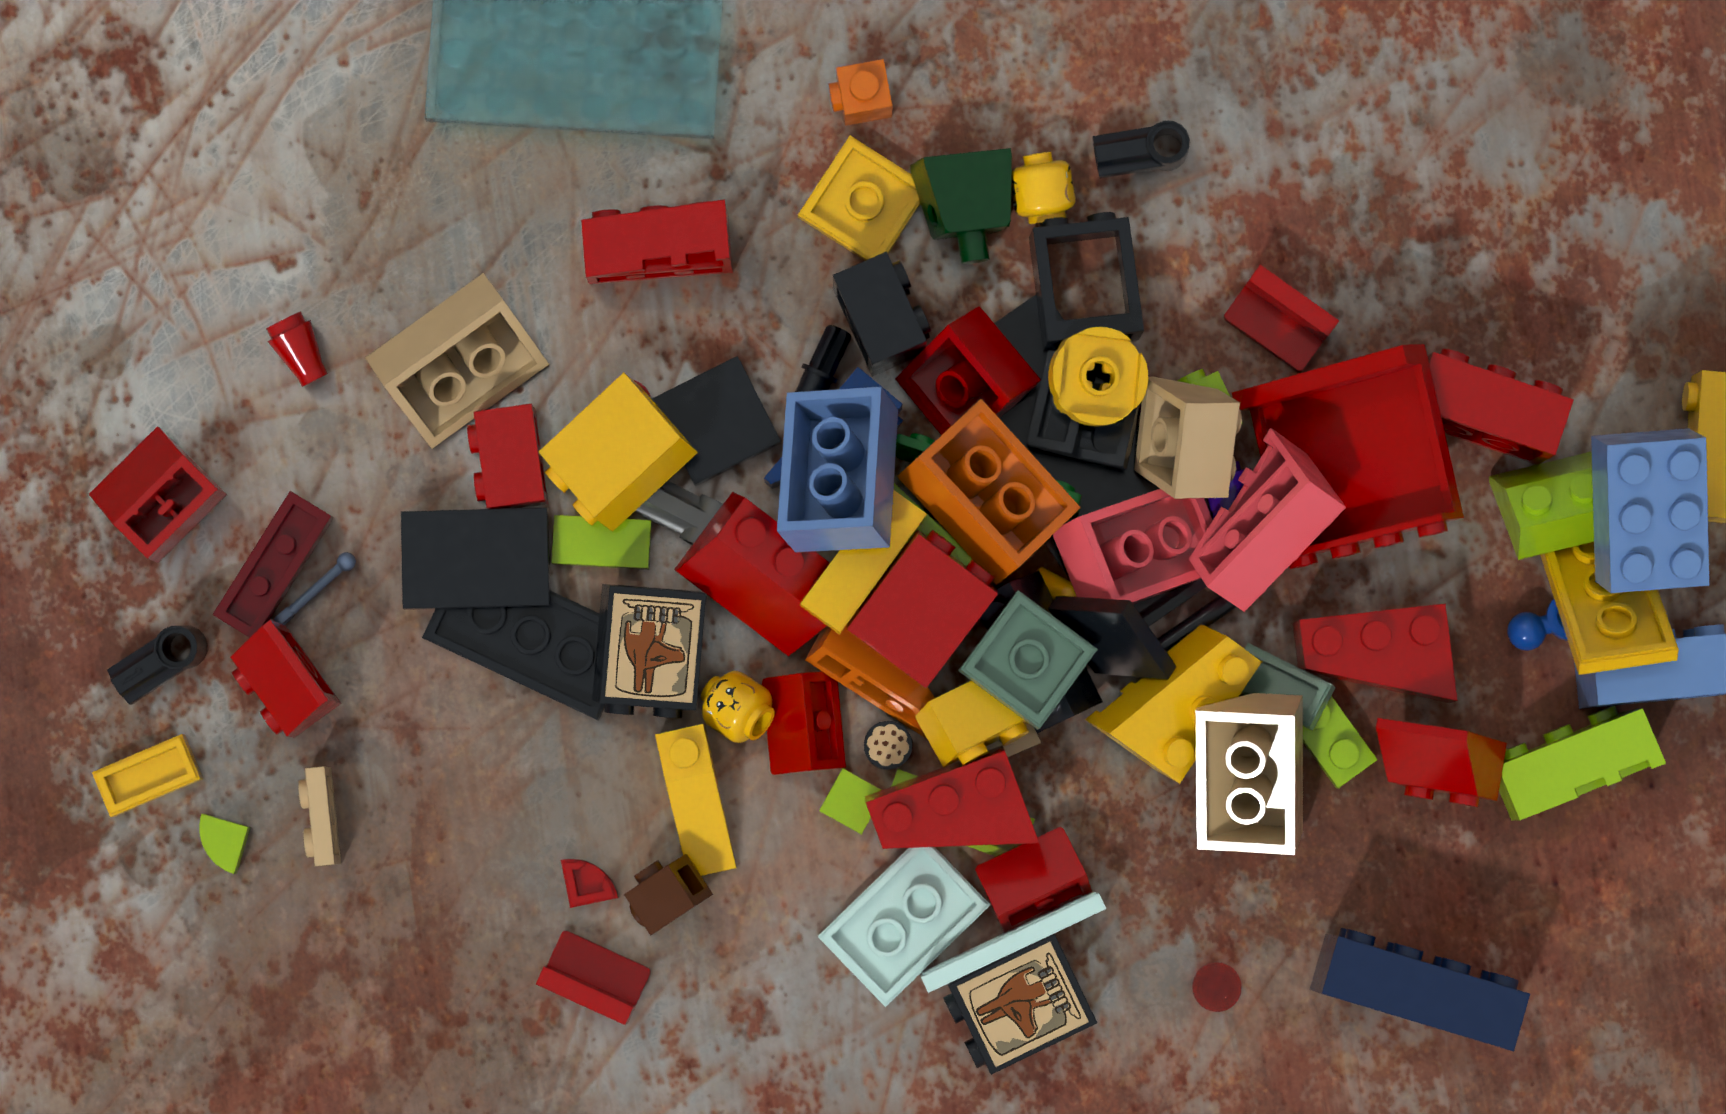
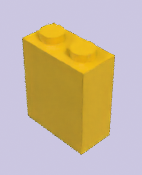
M623 372L551 439L539 453L550 465L545 470L549 479L562 492L565 493L570 489L578 498L572 504L575 510L591 526L599 521L613 532L690 461L698 451L645 390Z

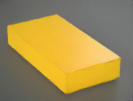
M180 734L92 772L110 817H116L203 779L185 734Z

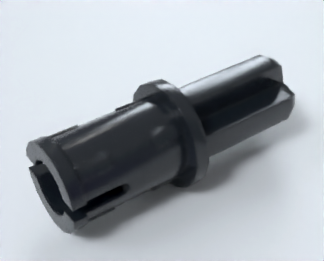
M834 325L826 327L809 365L803 363L801 367L805 370L795 392L829 390L831 383L836 384L838 379L833 376L851 340V334Z

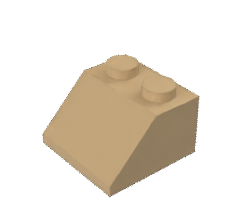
M1148 377L1146 394L1141 404L1134 471L1174 499L1228 498L1230 481L1233 480L1236 472V462L1233 454L1236 434L1240 431L1242 423L1241 411L1239 409L1240 402L1219 389L1158 377Z

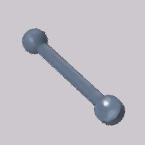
M348 552L340 554L337 558V564L295 602L281 611L274 620L283 625L288 623L303 606L341 572L350 571L355 567L356 559L354 555Z

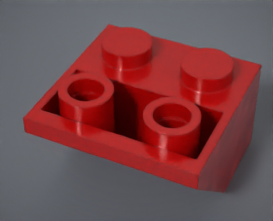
M159 426L89 493V496L111 523L147 559L157 563L227 495Z

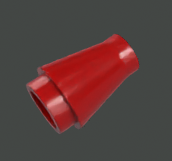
M301 311L266 328L271 337L268 343L298 378L302 387L328 374L322 362L311 320L306 322Z

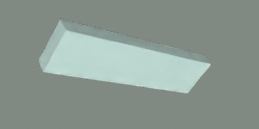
M1092 891L1017 928L921 972L922 975L920 977L929 993L1105 910L1106 907L1100 894Z

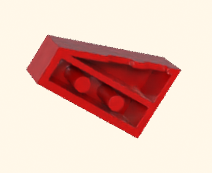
M725 199L696 202L674 207L663 205L647 206L641 208L639 212L621 214L620 210L615 209L599 210L592 212V218L581 220L585 274L589 284L733 273L729 220Z
M1446 603L1301 619L1293 623L1298 668L1308 673L1430 698L1445 703L1458 701Z
M1003 746L988 750L989 752L985 756L963 766L959 761L865 796V803L882 848L1039 843Z

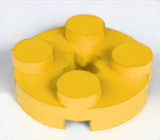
M1108 327L1087 328L1064 339L1053 354L1048 371L1049 388L1056 408L1061 413L1067 414L1072 420L1088 426L1110 425L1128 416L1141 403L1148 386V367L1142 353H1138L1136 347L1130 342L1131 339L1124 333ZM1095 363L1102 364V372L1110 374L1109 383L1101 384L1099 390L1092 388V382L1087 380L1086 377L1087 371L1093 370Z

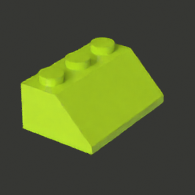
M1592 451L1489 476L1491 489L1518 560L1594 542Z

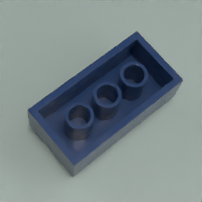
M1340 928L1338 936L1325 934L1310 990L1510 1051L1515 1050L1530 993L1517 990L1519 980L1485 970L1481 971L1480 978L1469 975L1470 965L1444 957L1435 956L1433 964L1421 961L1424 951L1397 943L1388 942L1386 950L1373 947L1376 937L1350 929Z

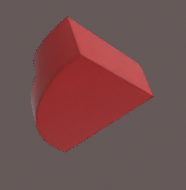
M579 859L561 860L570 908L619 898L613 881L598 866Z

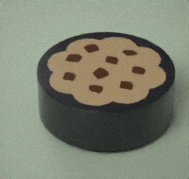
M882 721L872 726L867 732L864 739V752L867 759L874 766L884 770L896 769L902 766L910 757L912 739L908 730L901 724L894 721Z

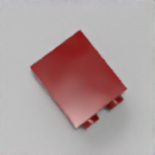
M919 530L915 532L847 624L848 631L925 688L929 686L998 595L997 589L991 585L995 576L974 560H971L966 566L952 556L951 553L956 547L934 530L928 536Z

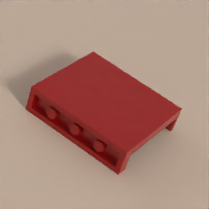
M1425 344L1400 345L1231 392L1232 398L1240 402V411H1250L1260 457L1268 447V444L1263 439L1269 429L1272 428L1308 454L1346 506L1335 520L1289 566L1290 569L1317 564V554L1328 551L1331 552L1332 559L1361 553L1359 544L1372 540L1374 541L1375 548L1403 543L1402 533L1417 530L1419 538L1448 531L1446 522L1464 518Z

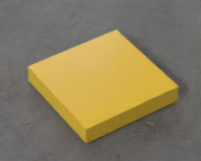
M850 135L798 213V218L866 261L884 252L889 254L921 203L912 175Z

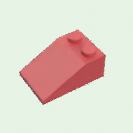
M1157 489L1079 516L1063 524L1053 534V537L1077 597L1130 600L1134 605L1201 579L1189 558L1213 519L1204 498L1174 499L1162 489Z

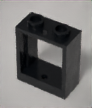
M1102 212L1089 215L1087 222L1068 224L1067 218L1058 217L1045 219L1043 223H1039V227L1032 228L1029 236V245L1043 351L1057 350L1064 339L1092 327L1112 328L1124 333L1131 341L1139 340L1144 332L1129 217L1116 218L1113 212ZM1115 237L1125 313L1057 321L1047 245Z

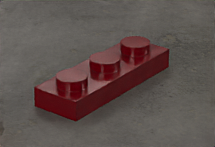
M290 491L212 615L250 638L262 625L271 619L334 517Z

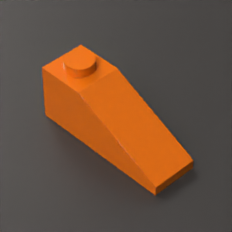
M847 625L840 635L828 626L822 629L805 661L926 738L915 716L927 702L935 699L930 689L922 686L848 631Z

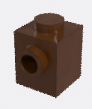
M687 854L664 868L659 860L646 867L634 876L638 885L624 894L630 904L632 916L640 925L646 928L650 936L713 895Z

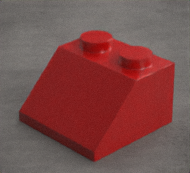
M980 306L948 324L895 378L941 435L980 399L987 404L998 418H1001L1041 381L1039 376Z
M269 620L230 657L238 667L232 671V675L247 695L253 692L258 695L266 706L260 711V714L276 735L283 731L287 737L295 738L342 704L286 625Z
M1377 718L1376 731L1387 781L1405 786V796L1433 800L1434 791L1449 793L1450 803L1478 807L1479 799L1498 800L1507 743L1470 731Z

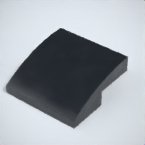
M1048 350L1026 445L1127 470L1142 401L1128 416L1110 425L1088 426L1072 420L1067 414L1061 413L1053 402V395L1048 382V371L1055 351ZM1095 363L1094 369L1087 371V380L1092 382V388L1095 390H1099L1101 384L1109 383L1110 374L1102 372V364Z

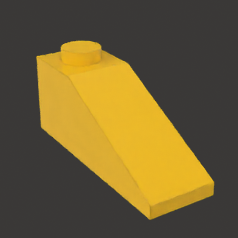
M700 724L655 734L683 855H688L701 876L737 868L706 726Z

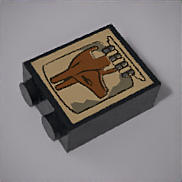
M602 584L592 700L605 704V713L634 715V706L653 707V716L682 718V710L696 711L707 593Z
M1055 934L948 983L951 994L943 997L955 1024L965 1020L973 1038L964 1043L976 1068L986 1065L991 1075L1097 1024L1095 1016Z

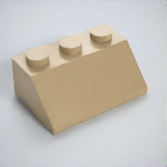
M484 273L365 357L383 386L431 449L474 419V411L487 410L549 365Z
M1252 693L1201 706L1196 709L1197 849L1296 854L1303 833V695Z

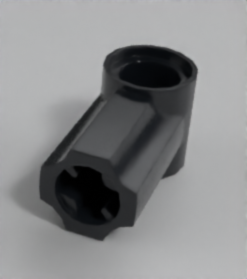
M1166 120L1151 127L1092 137L1099 179L1157 169L1161 171L1177 169L1185 162L1190 143L1187 130L1181 124ZM1163 135H1171L1179 141L1181 149L1174 156L1164 157L1155 150V140Z
M167 627L155 639L107 669L110 680L119 695L129 705H132L186 669L198 666L207 654V641L204 634L195 627ZM178 634L185 635L191 644L189 656L183 661L176 659L171 651V643Z

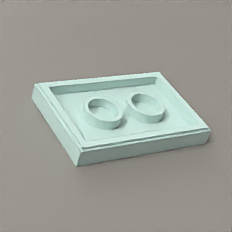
M936 847L908 848L818 935V938L886 1007L990 906V903Z

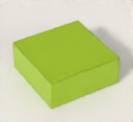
M842 768L819 811L862 835L871 819L865 803V796L881 791V789Z

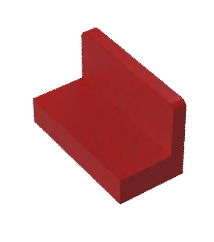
M1259 265L1224 314L1226 322L1297 372H1301L1306 367L1321 344L1339 322L1334 316L1262 265Z
M805 672L764 678L762 686L770 692L773 700L772 708L775 711L773 721L767 729L771 773L777 775L846 768L838 681L824 672Z
M1062 827L1037 837L1039 843L1022 844L976 866L977 876L991 902L1004 933L1092 892L1087 874Z
M563 931L548 964L543 967L536 985L626 1025L642 994L651 970L640 963L570 931Z

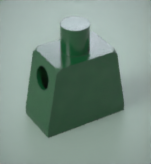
M1011 148L923 157L911 164V175L931 237L934 240L957 238L961 264H974L990 260L986 234L997 233L1009 227L1011 222Z

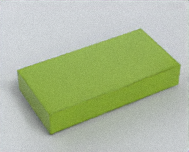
M554 515L551 563L555 565L649 570L652 521L626 519L612 532L599 521L591 526L582 516Z

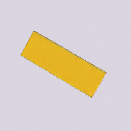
M893 490L890 548L839 550L800 603V606L840 635L925 519L927 513Z

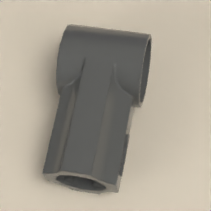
M667 481L636 512L663 527L665 526L681 534L679 538L693 545L723 503L703 494L699 497Z

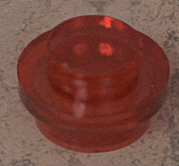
M1219 962L1209 963L1201 967L1195 974L1192 982V992L1196 1001L1203 1008L1214 1012L1225 1011L1234 1006L1240 997L1242 989L1241 980L1237 972L1232 967Z

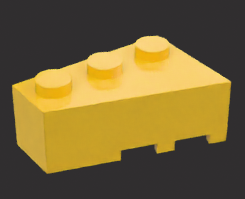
M1202 624L1167 652L1176 665L1169 679L1142 678L1137 683L1131 681L1120 690L1122 695L1101 712L1094 711L1085 719L1151 768L1179 784L1196 761V709L1201 706L1239 697L1262 663V661L1228 636Z

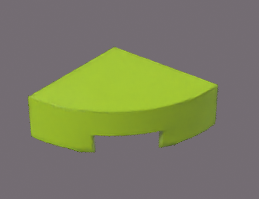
M201 814L199 833L204 850L217 866L229 873L237 874L251 827L211 815Z

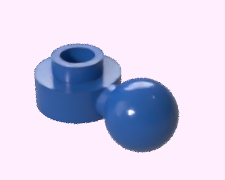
M1555 599L1549 603L1546 615L1539 617L1532 612H1522L1515 615L1507 627L1509 641L1520 650L1529 651L1538 648L1545 640L1546 635L1550 633L1561 640L1568 641Z

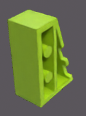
M1614 705L1587 716L1591 725L1573 732L1571 725L1567 724L1543 734L1546 743L1528 750L1525 742L1506 749L1499 792L1511 821L1528 818L1574 800L1580 795L1604 785L1610 786L1622 781L1623 777L1645 768L1651 767L1653 769L1666 764L1643 708L1618 713Z

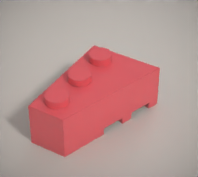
M1272 428L1269 429L1263 439L1268 444V447L1253 471L1246 467L1239 477L1238 481L1244 485L1228 510L1223 507L1220 508L1189 558V561L1205 585L1243 612L1267 590L1346 508L1308 454Z

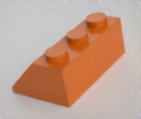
M982 399L897 475L899 480L966 553L995 576L993 582L996 585L1019 568L1081 508Z

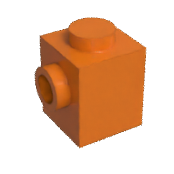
M884 59L836 68L837 82L828 83L833 112L842 111L845 126L892 118L893 105Z

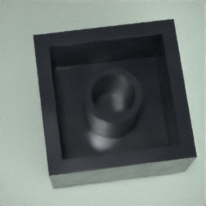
M887 252L833 275L834 293L872 377L916 358L925 349L926 340L930 338L929 332H931L921 306L917 305L912 308L907 296L910 295L909 288L911 284L901 261L898 260L892 263Z

